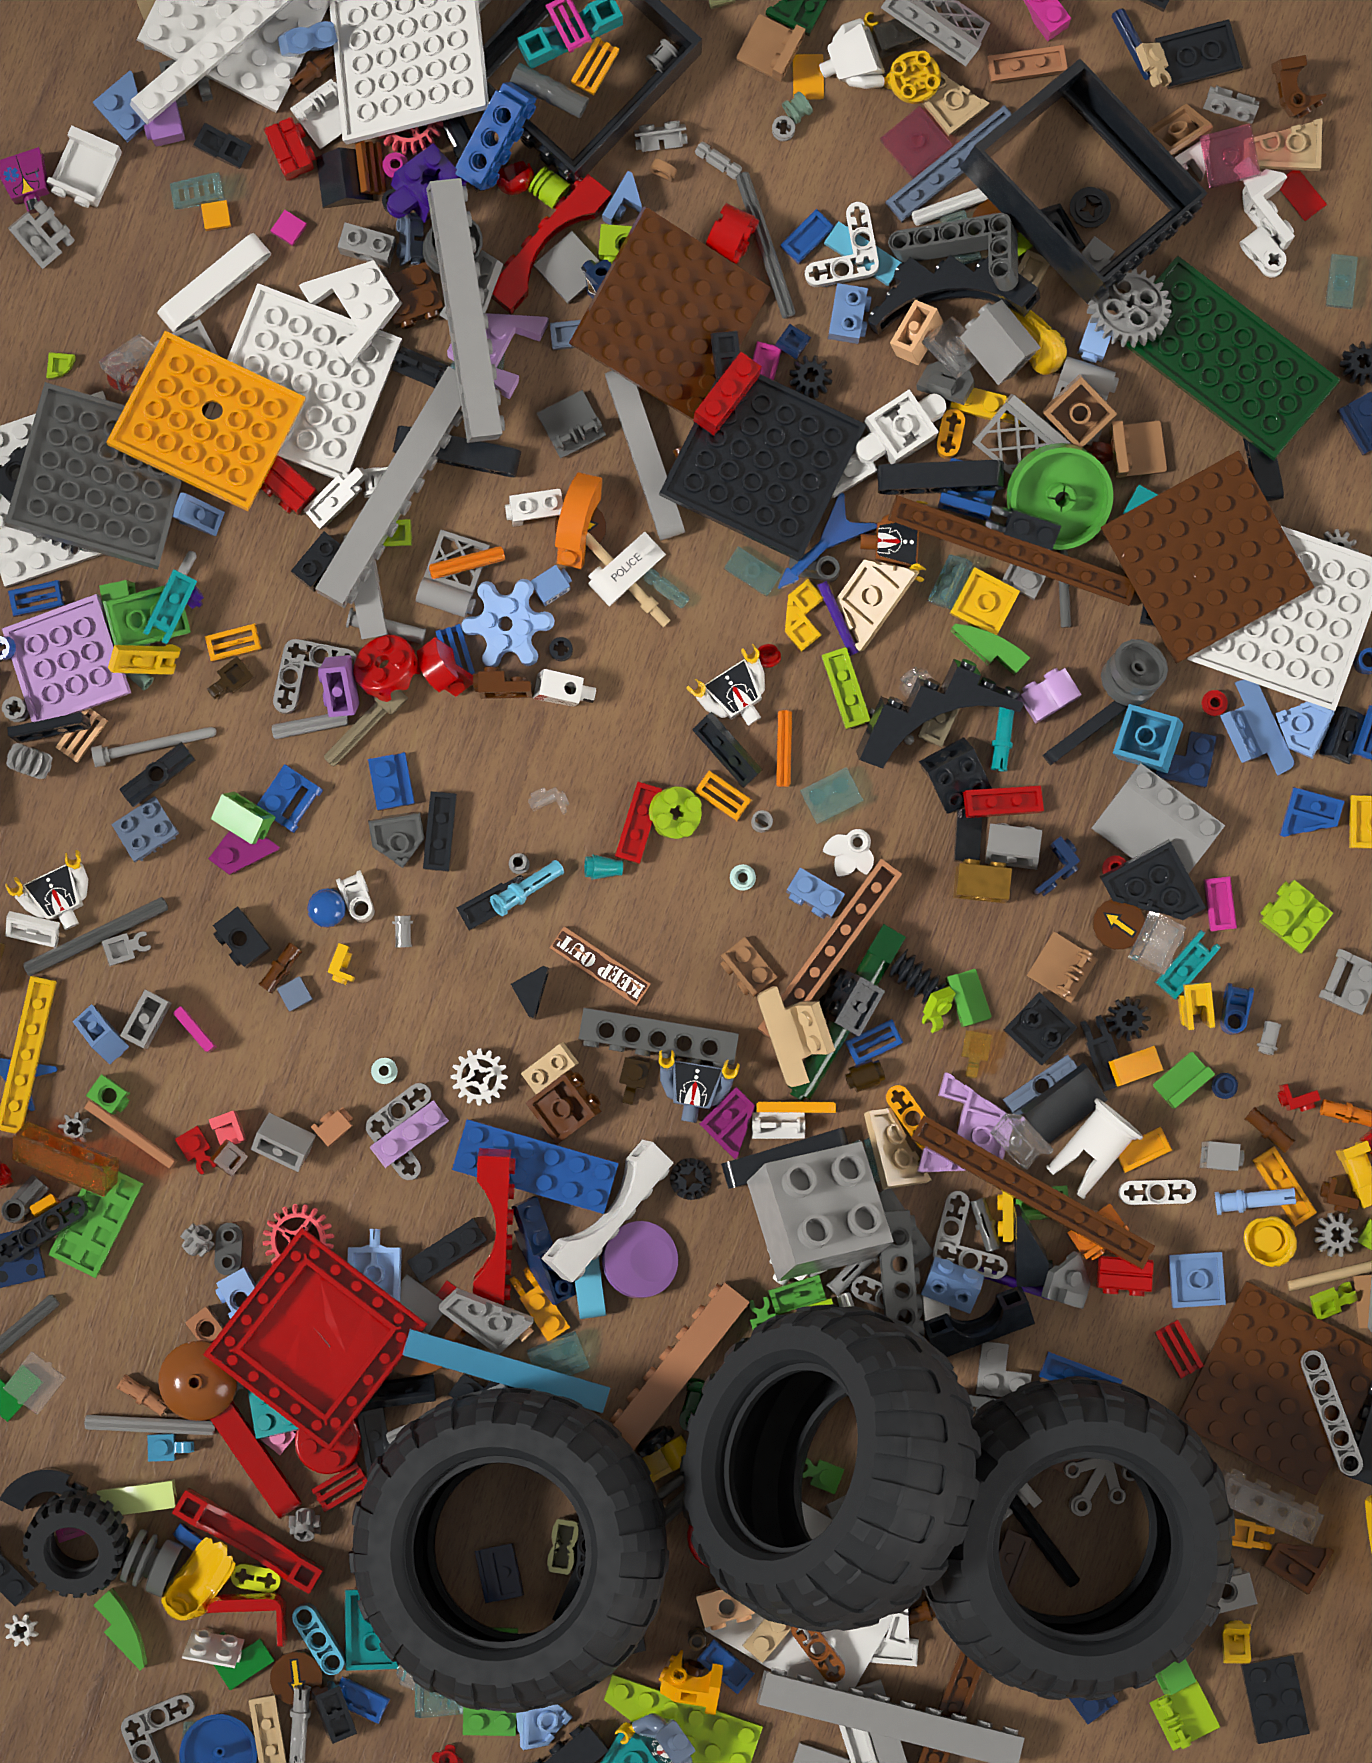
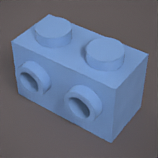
M837 283L828 339L858 344L860 337H865L867 322L863 321L864 311L869 312L871 297L867 296L868 288Z
M799 868L786 890V893L790 894L788 898L800 906L803 903L812 907L811 912L822 919H825L826 916L831 919L845 895L802 868Z
M935 1256L925 1278L921 1295L970 1314L980 1293L984 1275L973 1269H967L954 1264L950 1260Z

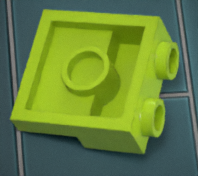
M1292 880L1290 883L1285 881L1276 892L1279 895L1273 904L1269 901L1260 912L1263 917L1259 922L1296 952L1302 954L1332 916L1333 912L1315 899L1314 895L1297 881Z

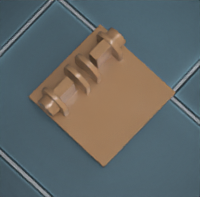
M1053 932L1026 976L1069 1003H1072L1098 958L1094 957L1088 950L1081 949L1056 932Z

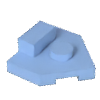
M1305 702L1294 708L1276 713L1288 748L1313 759L1330 727L1329 724L1335 712L1331 709Z
M559 1704L516 1713V1729L520 1734V1747L523 1750L548 1746L563 1724L566 1725L573 1718L572 1715Z

